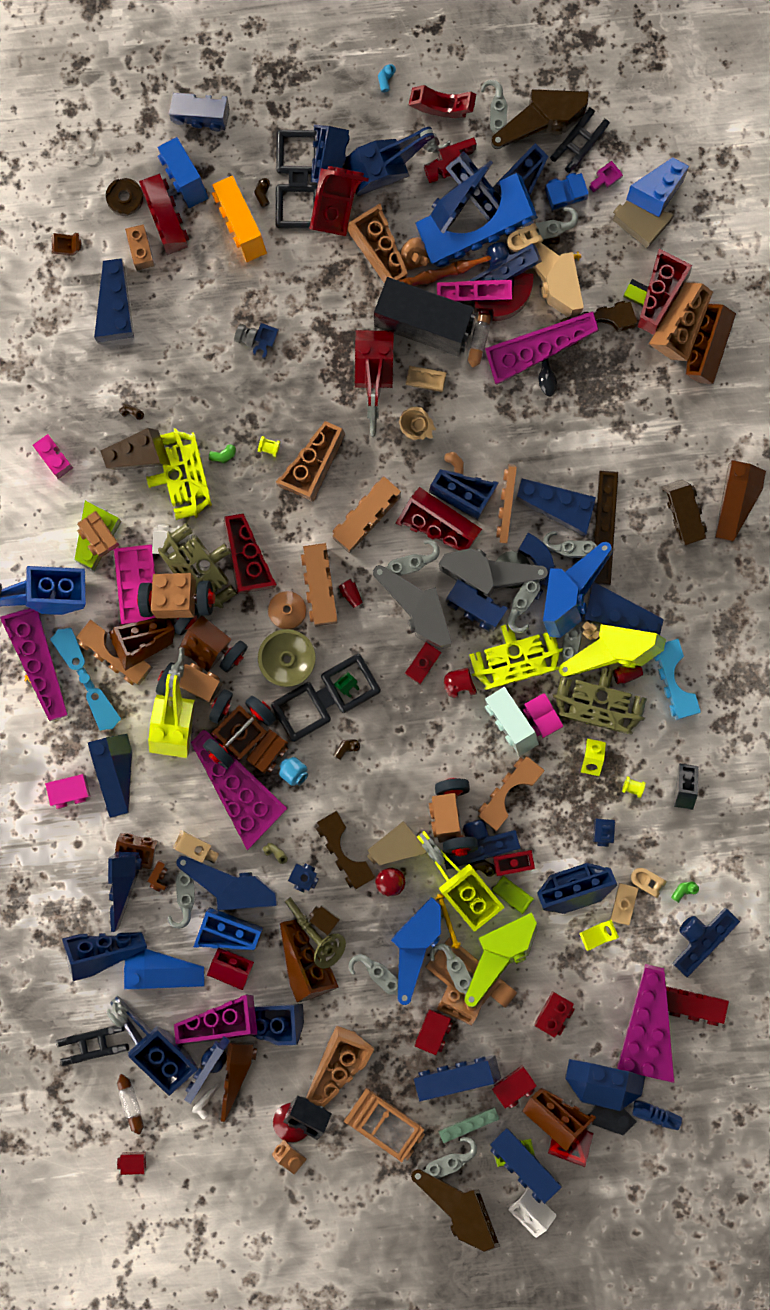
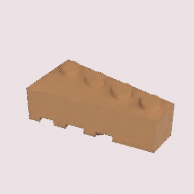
M378 204L350 221L347 231L384 283L387 277L399 281L405 279L408 273L395 245L394 237L388 227L389 224L383 214L382 206Z
M685 282L649 345L670 360L688 361L713 291L702 283Z
M325 421L310 439L307 446L300 451L294 462L287 467L285 473L276 481L277 485L313 502L345 436L344 430Z

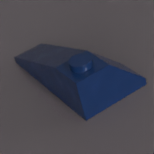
M491 160L447 192L441 199L437 198L431 206L434 210L430 215L443 234L454 223L493 164Z
M116 852L108 858V884H112L109 900L113 901V905L110 908L111 932H116L120 927L139 870L142 869L140 853Z
M142 932L118 933L116 936H106V933H99V936L78 934L62 938L68 968L73 981L92 977L147 949Z
M303 1003L255 1006L257 1035H252L253 1037L278 1046L298 1045L304 1025Z

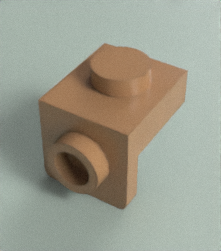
M285 1140L277 1145L272 1153L278 1164L294 1175L307 1160L304 1155L292 1148Z

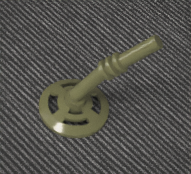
M288 898L285 903L297 918L296 922L300 923L301 929H305L318 945L314 954L315 964L320 968L331 967L344 953L346 947L345 938L339 933H334L322 939L311 926L312 923L308 922L309 918H306V914L303 915L292 898ZM336 938L339 940V946H337ZM334 954L332 958L326 961V957L332 956Z

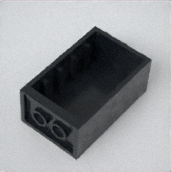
M387 277L374 310V327L385 331H394L396 335L459 357L460 352H465L468 336L472 333L476 315L473 314V307Z

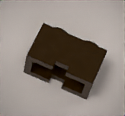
M323 905L320 908L316 906L309 914L311 917L309 922L327 936L340 920Z

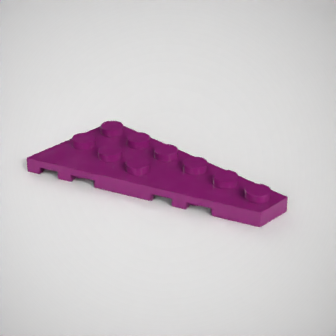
M203 729L191 744L248 851L288 808L229 752L228 754L232 757L234 763L228 769L219 763H214L209 758L210 754L205 750L203 744L209 738L218 744L220 743Z
M645 964L617 1069L674 1083L665 970L661 967Z

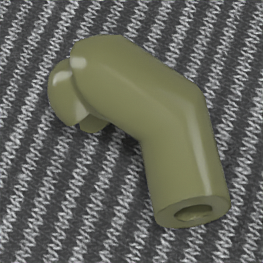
M267 843V846L263 847L266 856L273 853L280 864L287 862L288 858L283 850L273 843Z

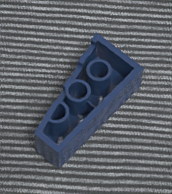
M122 258L103 261L94 334L97 343L134 337L125 265Z
M521 479L516 501L542 513L551 520L557 521L564 525V527L579 533V535L586 536L596 497Z
M593 582L583 622L588 621L599 626L602 624L660 635L664 619Z
M508 1128L490 1144L492 1147L490 1151L498 1159L502 1157L506 1162L504 1166L511 1174L515 1172L520 1177L518 1179L519 1183L525 1189L529 1187L533 1191L531 1195L538 1203L542 1201L545 1204L563 1187Z

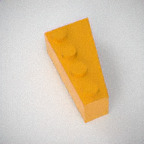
M233 175L212 184L214 192L211 193L215 203L219 202L221 206L219 211L222 218L226 217L228 221L226 226L230 233L233 232L235 236L233 237L234 243L237 248L240 247L246 262L267 254L262 235Z

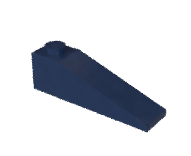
M128 734L88 742L90 755L109 817L112 818L129 813L132 749Z

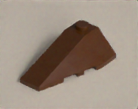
M734 460L728 464L715 538L728 541L735 540L763 490L765 470L750 463Z
M295 919L281 922L280 929L289 983L298 1003L314 999L339 988L330 967L320 968L315 964L314 954L316 950L309 943L310 938Z

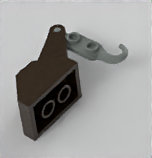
M488 80L481 87V92H484L487 86H494L496 89V94L490 107V129L494 132L491 145L494 149H501L543 130L551 132L553 135L566 133L582 118L588 105V91L532 89L529 106L507 123L508 105L503 95L501 84L496 80Z
M464 1137L460 1141L470 1144L471 1150L468 1153L449 1154L434 1160L427 1165L425 1170H414L411 1174V1179L452 1219L453 1225H450L454 1237L457 1236L458 1240L486 1252L500 1247L480 1190H471L465 1193L438 1179L458 1171L466 1162L475 1157L477 1153L476 1143L471 1138Z

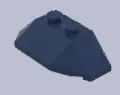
M585 863L550 875L537 892L543 910L566 914L601 902L617 886V882L611 868Z
M569 1059L565 1079L582 1103L621 1111L642 1096L646 1076Z

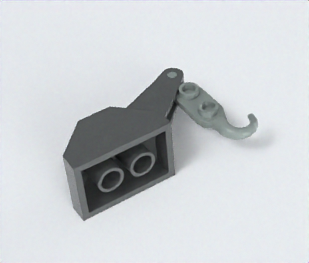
M425 540V544L433 546L434 551L432 554L427 556L412 554L394 559L389 562L387 567L376 566L373 569V576L411 617L408 622L411 633L415 632L417 638L441 650L451 647L452 642L436 587L423 591L400 577L419 571L425 565L437 559L440 553L438 544L433 540Z
M469 548L444 554L439 562V570L454 580L458 581L459 579L478 590L485 597H490L494 589L523 584L513 599L511 613L508 617V625L516 633H523L529 628V625L523 628L516 627L515 620L529 609L539 593V582L544 580L548 574L546 567L488 560L485 557L487 554L478 548L476 551Z

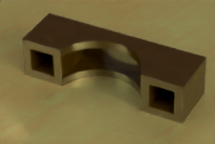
M620 301L610 308L603 306L594 312L597 323L610 325L617 333L635 328L638 323L631 301L627 303ZM587 311V312H583V313L579 314L578 316H581V315L586 314V313H589V312H588V311ZM571 317L563 318L560 322L569 320ZM581 340V341H579V342H577V343H575V344H573V345H571V346H575V345L581 344L583 340Z
M335 811L318 821L316 830L321 838L325 836L328 842L325 846L329 853L336 855L338 860L335 863L339 870H344L347 874V877L344 879L350 888L354 887L356 890L375 879L366 861L356 862L344 855L340 840L346 826L338 812Z

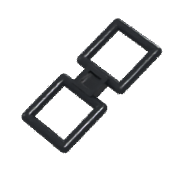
M278 130L276 172L279 174H289V184H278L276 186L275 226L285 229H309L311 221H283V192H313L314 207L318 186L308 185V174H312V166H284V137L314 138V141H316L317 131ZM314 148V158H315V159H316V148Z
M357 653L322 673L321 678L326 687L316 692L312 684L306 682L271 703L273 711L292 742L298 741L329 723L331 717L326 709L332 705L337 704L339 710L342 713H346L381 692L378 683L361 654ZM357 662L372 689L345 704L330 677ZM307 691L322 718L295 733L280 706Z

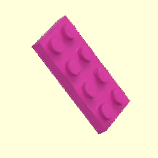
M152 544L114 549L122 625L156 618L154 615L152 617H142L137 605L139 585L141 583H152L153 574H155Z

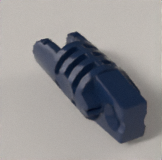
M635 1100L633 1104L632 1114L634 1117L673 1130H679L682 1124V1117L669 1110L665 1111L663 1108L654 1107V1105L640 1100Z

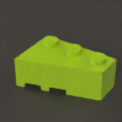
M85 500L82 520L97 511L114 536L121 520ZM79 535L74 560L95 571L101 558L98 554L95 556L88 548L90 543L87 538L83 540Z

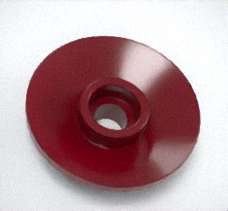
M287 1103L276 1111L273 1118V1128L280 1139L286 1142H298L303 1140L307 1134L304 1133V1130L300 1128L295 1129L283 1122L291 1104Z

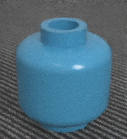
M296 757L284 759L279 766L281 768L279 772L280 777L291 786L301 785L308 777L307 766Z

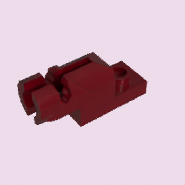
M473 137L439 149L438 156L440 160L437 158L424 165L428 182L438 181V174L444 179L451 176L445 167L462 152H465L467 155L474 153L477 146L475 138Z

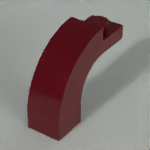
M422 85L412 87L408 105L430 115L445 118H465L466 113L473 112L477 94L472 91L461 94H445Z
M521 273L514 277L512 299L497 302L475 300L474 313H478V315L493 314L492 321H502L515 316L524 308L529 300L534 274Z

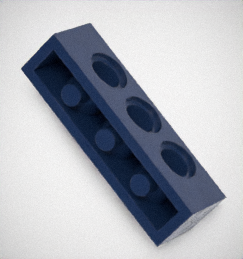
M462 152L445 167L458 184L478 170L465 152ZM484 177L470 197L471 201L489 222L498 210L501 201L500 195Z

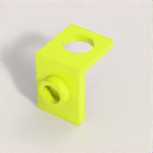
M587 739L581 773L600 776L604 762L606 742ZM594 764L597 766V769L590 770L586 766Z
M612 920L599 923L579 933L587 951L605 942L619 938ZM606 926L610 928L611 936L607 933Z

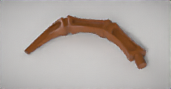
M491 256L474 260H459L445 268L427 270L415 277H408L399 281L412 286H424L434 283L445 276L466 273L474 266L491 260Z

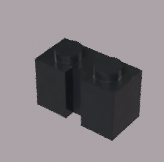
M297 1095L291 1102L283 1122L295 1129L300 1128L304 1130L305 1134L318 1140L324 1134L332 1113L323 1106H317L310 1102L309 1099Z

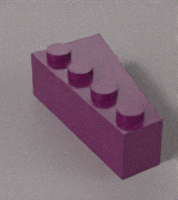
M243 995L219 1007L212 1008L202 1014L174 1024L175 1043L186 1045L221 1040L223 1036L230 1039L257 1035L254 996Z

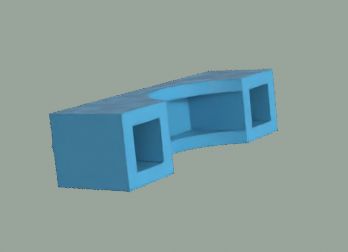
M679 639L665 642L664 651L654 657L655 661H658L660 669H658L660 679H664L666 685L664 687L665 696L670 698L671 701L669 706L672 717L675 716L676 720L701 713L696 694L683 691L677 685L674 678L675 667L684 657Z

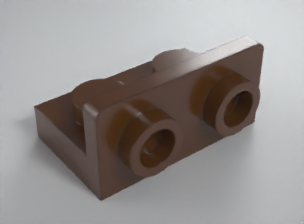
M120 833L116 841L115 853H140L142 868L152 869L158 841L150 837H138L131 833Z
M162 860L157 862L147 881L151 883L149 887L158 892L161 890L165 891L168 888L167 885L158 881L159 879L162 880L168 871V868H166L167 863Z

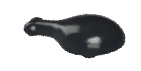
M547 358L541 361L542 369L538 380L543 393L548 397H552L557 391L558 384Z

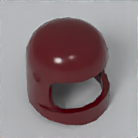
M468 667L448 672L445 675L444 687L450 697L458 698V692L462 690H468L470 696L477 694Z
M393 867L384 869L376 877V888L384 896L399 895L406 885L405 876L399 869Z

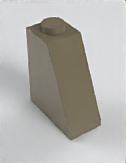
M626 201L623 206L619 204L614 210L613 221L645 248H648L671 222L674 215L663 211L660 217Z
M403 821L367 851L370 854L367 857L373 865L378 863L380 866L425 854L426 850Z

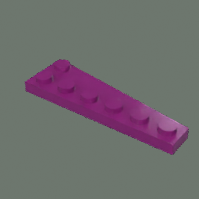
M592 311L485 348L495 384L498 385L598 332L599 328L594 312Z
M28 608L1 616V622L48 720L53 721L67 717L68 713L39 612Z

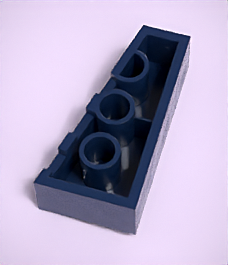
M482 1056L475 1058L471 1062L461 1061L455 1063L456 1066L448 1067V1065L440 1066L437 1068V1071L430 1072V1069L418 1072L419 1075L414 1078L419 1102L495 1084L501 1079L496 1056Z

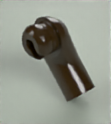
M267 178L259 180L254 190V194L262 208L270 204L266 197L270 186V181Z
M123 404V407L119 408V413L123 417L130 414L137 420L144 418L143 411L134 406Z
M356 739L343 740L333 756L341 760L346 752L358 751L360 743Z
M485 859L469 863L475 871L480 870L488 877H492L495 874L494 865Z

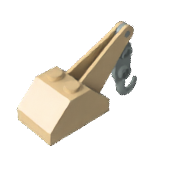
M570 207L563 209L572 214L573 217L570 222L549 220L535 223L538 228V235H541L544 240L557 237L564 231L574 228L578 222L577 212ZM530 234L525 235L527 240L531 239ZM542 243L536 245L542 262L533 266V268L544 282L543 287H541L542 297L546 298L547 304L565 316L571 318L578 317L582 313L584 306L573 252L559 256Z

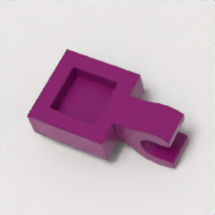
M610 161L597 171L598 178L590 183L589 188L593 193L603 184L609 188L620 180L623 174L613 161Z

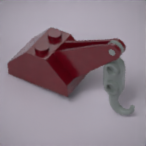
M356 330L355 388H366L368 398L367 419L370 420L371 437H375L376 422L379 419L381 388H393L394 331ZM371 388H375V393H371Z

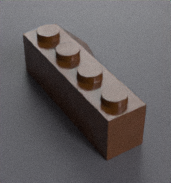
M708 305L687 361L686 375L698 383L714 384L736 313L725 305Z

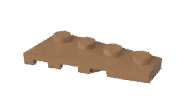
M508 464V468L504 469L503 481H506L505 488H502L501 500H504L503 507L499 509L498 517L502 521L501 526H497L496 533L500 543L508 542L517 469L516 465Z

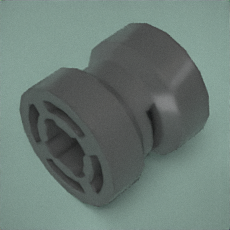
M240 323L236 330L234 341L238 343L243 342L247 346L253 347L258 329H250Z

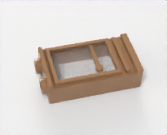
M367 1087L344 1119L347 1125L357 1130L400 1162L411 1157L414 1152L412 1147L415 1143L419 1144L425 1135L423 1133V1126Z

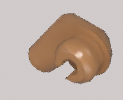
M455 452L446 453L445 461L454 466L455 473L463 474V460Z

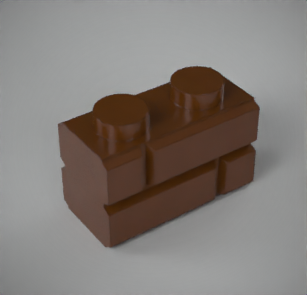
M269 729L246 760L264 774L267 771L271 773L277 765L276 759L279 756L283 757L289 748L286 747L288 742Z

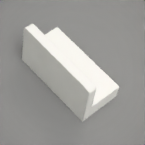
M528 1188L522 1197L513 1203L508 1210L537 1238L549 1228L556 1218V1214L542 1201L538 1203L531 1195L533 1191Z

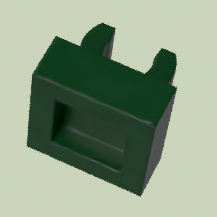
M348 671L334 683L343 695L346 694L350 698L352 695L349 693V690L353 687L357 691L359 690L358 681Z

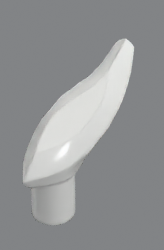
M219 1084L212 1087L193 1106V1113L197 1112L202 1119L209 1115L204 1106L214 1095Z

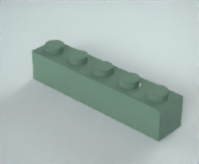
M492 1107L440 1129L438 1132L443 1143H446L499 1120V1116L495 1107Z

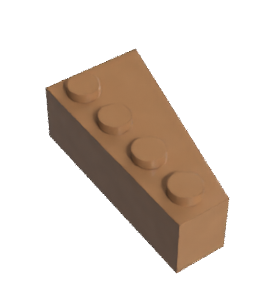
M383 476L371 488L370 493L359 501L355 510L352 509L346 515L344 523L342 525L339 523L332 531L334 533L332 535L333 539L348 553H351L401 498V491Z
M326 543L303 546L304 554L301 555L302 566H306L307 573H303L305 585L309 584L310 592H306L307 602L312 604V611H309L310 622H314L315 627L336 624L338 622Z

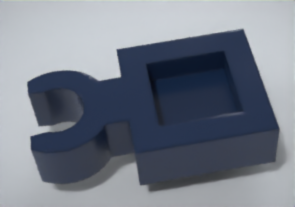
M263 323L260 324L254 340L256 343H259L253 349L254 356H256L257 351L262 350L264 352L262 358L266 359L268 355L267 347L273 348L279 329Z

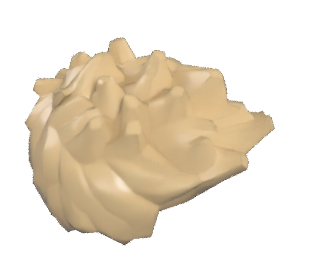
M409 407L400 416V429L408 438L412 440H424L425 437L433 438L432 431L436 430L432 419L422 407Z

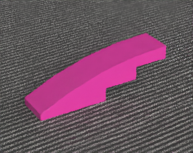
M512 280L437 282V295L454 301L512 299Z

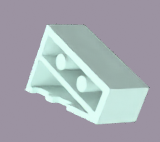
M505 687L485 698L487 704L485 706L486 711L490 716L494 715L497 720L495 721L496 726L500 731H504L506 741L510 746L514 747L519 757L539 745L535 731Z

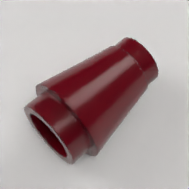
M352 579L338 586L339 592L353 608L363 603L357 585Z
M637 665L635 668L618 666L617 669H614L613 673L615 682L624 685L643 676L642 667Z

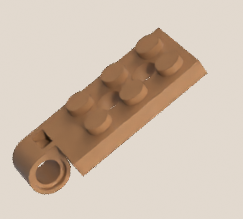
M449 937L444 944L452 949L453 953L464 962L467 971H470L474 976L479 961L462 946H459L458 949L452 948L453 942L451 937ZM438 950L434 955L435 960H430L425 967L447 986L455 987L447 970L446 954L443 950ZM498 978L481 1000L484 1004L491 996L506 1008L517 995V992L502 979Z

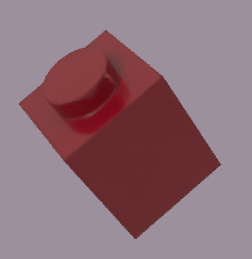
M122 1152L120 1157L117 1158V1170H120V1175L145 1174L146 1152Z

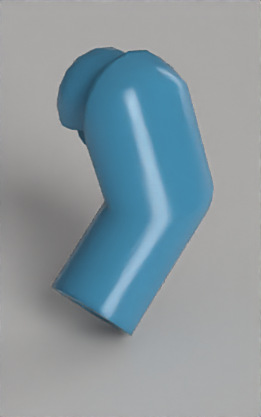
M393 64L384 66L378 74L381 92L390 91L388 81L396 71Z

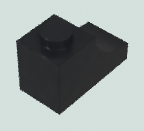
M679 763L674 793V807L694 809L698 796L699 766Z

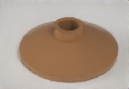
M284 591L276 594L271 599L268 606V614L270 620L277 627L293 629L303 622L306 616V605L298 594ZM289 606L291 610L285 613L283 608Z

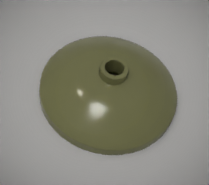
M282 629L273 632L265 638L258 651V665L262 674L268 681L281 687H292L304 682L310 676L315 666L316 656L312 643L305 635L295 630ZM285 656L291 657L289 663L284 662Z

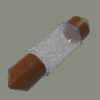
M120 1074L117 1086L123 1110L131 1131L140 1135L144 1124L135 1091L130 1079Z

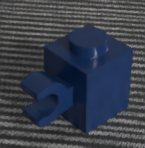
M594 819L593 842H597V846L609 847V843H614L615 820Z

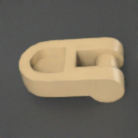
M535 223L509 235L507 244L510 250L518 252L532 243L538 245L543 242L542 236L538 235V228ZM530 234L531 239L527 240L525 235Z
M637 868L631 873L632 883L655 898L659 897L661 887H664L667 883L664 879L644 868ZM651 880L655 881L653 888L648 886Z

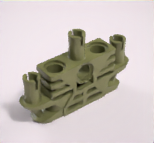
M187 523L172 533L168 531L163 548L159 547L158 552L173 573H191L196 580V594L200 581H210L214 593L217 592V588H223V584L225 586L228 584L229 579L217 564L222 558L231 554L230 549L226 548L227 545L225 543L209 553L196 534L192 536V539H187L186 543H178L193 533L192 529L188 528L189 525ZM172 546L174 551L169 554L167 551ZM207 560L210 565L202 567L200 561ZM231 584L217 595L215 594L214 607L224 608L223 603L238 595L236 590H233L234 587Z
M602 668L598 685L576 680L574 683L575 687L573 688L574 693L571 695V698H568L572 679L567 678L564 686L566 677H560L557 694H552L560 713H557L559 717L625 734H633L631 730L640 721L645 720V717H642L647 698L642 697L640 701L641 696H635L632 711L628 713V705L631 702L629 699L632 698V694L610 688L614 670H608V668ZM603 691L606 694V700H598L597 692ZM574 699L588 702V705L576 702ZM593 702L597 705H604L607 703L606 709L592 706ZM565 703L570 705L569 713L565 712ZM610 708L616 709V710H619V711H623L624 714H623V713H619V712H615V711H611ZM629 719L631 720L626 728L623 727L624 720Z

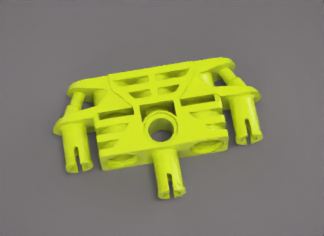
M174 428V432L160 435L164 446L177 443V445L172 446V449L165 447L171 465H163L164 473L146 476L149 488L167 484L173 507L177 506L176 503L182 505L184 501L192 503L188 506L173 508L176 520L195 516L196 519L198 514L208 504L210 507L212 506L195 433L192 432V435H189ZM181 439L190 440L191 444L183 446ZM178 450H181L182 462H180ZM181 468H185L187 479H184ZM172 472H178L179 478L176 480H171L170 474ZM186 485H189L192 497L188 496ZM197 498H206L202 503H199L197 505Z
M504 624L500 627L506 644L484 650L486 661H488V669L484 667L481 652L475 653L476 658L474 653L469 654L474 673L471 675L477 677L486 686L485 690L559 670V667L556 666L563 648L559 649L556 637L549 638L547 632L542 634L548 650L545 653L544 648L541 647L542 641L539 640L541 638L540 634L516 640L515 633L508 624L507 627ZM510 647H517L519 654L517 656L510 655ZM541 653V656L528 659L529 656ZM521 655L523 656L524 661L510 664L509 660L514 661L519 659ZM551 657V666L547 667L545 659ZM506 663V666L492 669L494 666ZM492 674L494 682L491 684L485 675Z

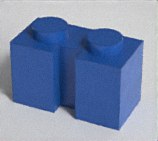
M571 173L562 181L558 178L552 179L545 187L552 211L587 200L589 195L582 173Z

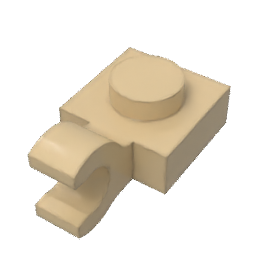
M586 621L582 626V629H584L582 634L590 641L592 639L597 641L600 638L599 631H597L598 628L593 623L590 624Z

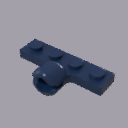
M497 242L492 244L486 251L487 256H491V260H489L490 267L469 281L513 279L542 262L536 245L532 243L511 255L506 243Z
M476 820L466 823L463 826V832L465 837L477 839L478 850L464 856H446L459 867L521 849L516 830L490 836L483 820ZM444 858V860H445V863H444V864H445L446 870L454 868V867Z
M724 908L708 925H704L696 916L689 917L679 929L680 933L688 940L689 945L672 964L688 978L740 921L727 908Z
M223 1036L220 1042L215 1041L213 1046L208 1048L201 1058L203 1069H198L193 1077L196 1079L195 1083L191 1081L185 1091L188 1093L184 1099L186 1102L191 1104L209 1074L220 1072L226 1064L227 1055L224 1050L230 1042L228 1038Z

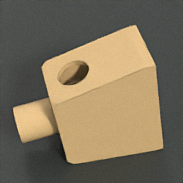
M181 830L173 846L175 850L201 863L205 859L214 864L219 853L210 849L211 845L183 830ZM197 846L202 848L200 853L195 852Z

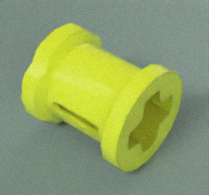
M262 436L258 452L273 454V457H277L281 441H272Z
M627 776L622 792H629L637 795V798H641L646 782H638Z

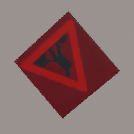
M587 1131L567 1151L555 1140L551 1139L548 1154L585 1167L594 1133Z

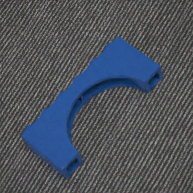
M515 173L499 181L501 185V201L498 210L487 224L475 231L453 233L446 230L443 234L431 215L415 222L431 264L439 267L446 266L450 260L464 257L466 252L471 250L477 251L483 247V244L496 242L500 239V236L504 234L510 235L517 231L516 228L520 226L526 227L533 224V220L537 219L538 216L522 176Z

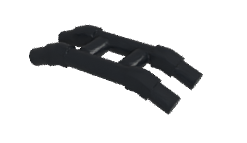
M591 107L588 108L566 139L550 156L551 161L556 162L567 148L576 154L565 167L567 173H571L579 165L610 124V121L604 118L593 134L584 129L595 113V110ZM578 134L587 140L581 149L572 143Z
M115 1025L57 1039V1047L78 1042L81 1054L60 1059L61 1066L129 1051L128 1043L107 1047L105 1038L107 1035L124 1032L125 1026L120 1028ZM98 1038L100 1049L88 1052L86 1040Z

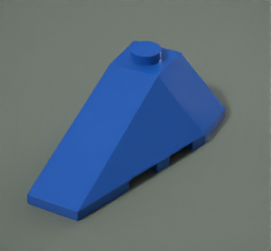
M145 949L125 959L124 989L205 986L204 966L149 949Z

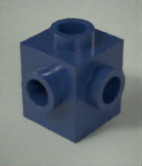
M296 863L288 881L295 884L294 889L304 893L305 890L315 889L319 878L316 877L318 873L314 872V867L306 863L303 867ZM303 874H306L308 876V880L306 882H303L301 880V876Z

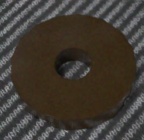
M130 178L116 179L106 190V201L114 213L128 216L140 209L143 203V192L135 180ZM123 192L130 195L126 201L119 199L120 194Z

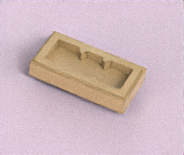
M409 365L406 385L443 392L446 372Z
M619 883L610 920L630 925L638 892L637 887Z

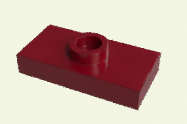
M425 642L404 674L418 684H421L442 652Z

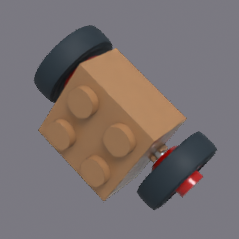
M191 573L153 574L152 583H141L139 585L137 605L142 617H152L154 615L156 618H192L195 615V602H197L200 615L209 616L213 612L215 593L213 592L211 582L200 581L196 594V580Z
M170 662L166 669L161 671L157 679L159 682L156 687V693L165 696L166 679L172 664H175L173 662ZM191 663L190 666L185 664L183 677H181L179 683L180 689L210 703L212 710L209 720L218 724L231 708L230 702L233 693L224 689L216 698L222 686L219 676L209 671L207 674L203 673V669L196 664Z
M449 778L436 783L435 793L437 796H432V803H429L431 819H435V821L431 822L434 838H438L439 843H443V851L446 855L464 856L478 850L477 839L474 837H463L460 830L456 799L458 796L470 791V784L467 779Z

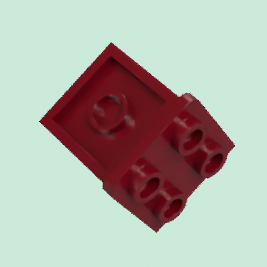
M328 166V170L321 169L309 229L346 236L355 191L361 182H368L369 178L364 177V173Z

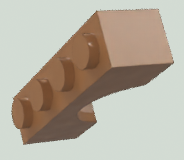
M90 619L76 637L80 640L78 644L85 650L92 649L95 652L93 656L101 662L104 660L109 662V668L118 674L120 671L126 675L123 679L132 686L134 683L140 685L153 667L143 660L125 671L120 659L112 656L107 649L106 638L108 633Z
M528 756L524 759L521 757L514 765L515 771L512 774L507 773L502 780L503 786L500 789L496 787L490 795L491 801L488 804L484 802L478 810L480 813L478 817L495 831L499 829L509 816L505 809V797L508 791L520 784L533 786L545 771Z

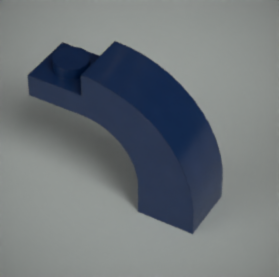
M527 533L517 552L531 559L535 565L546 567L548 571L547 577L540 581L539 584L540 588L543 587L547 590L550 568H554L552 555L540 539ZM540 589L539 593L537 594L535 598L536 600H538L543 592L542 589Z

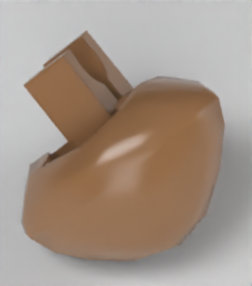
M419 237L411 238L401 248L400 255L406 270H413L422 266L426 267L430 262L424 242Z

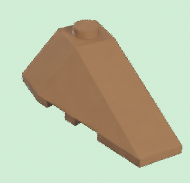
M336 1026L306 1098L317 1106L325 1107L339 1093V1090L347 1082L349 1083L359 1070L366 1066L374 1048L355 1032Z

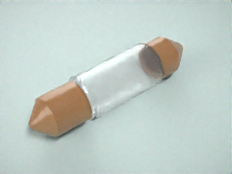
M479 314L475 323L467 360L472 368L481 363L490 329V314Z

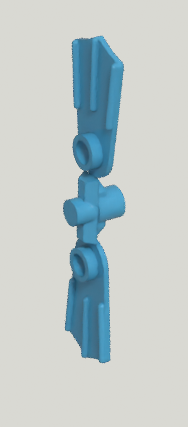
M72 628L58 629L50 640L69 668L78 670L79 681L84 684L88 691L86 699L99 730L114 729L121 718L102 690L94 688L91 677L83 667L85 659ZM75 658L80 660L78 665L73 664ZM94 693L99 695L97 700L92 699Z

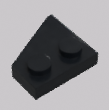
M595 1106L587 1114L588 1116L593 1115L596 1117L592 1125L620 1135H624L637 1122L624 1108L618 1111Z

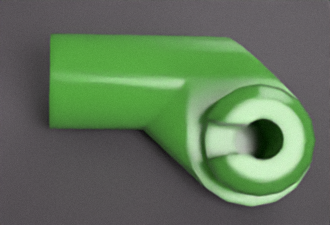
M229 444L220 453L210 451L209 460L226 463L235 456L236 448L234 445Z
M692 881L680 883L671 898L679 903L685 894H697L699 886Z

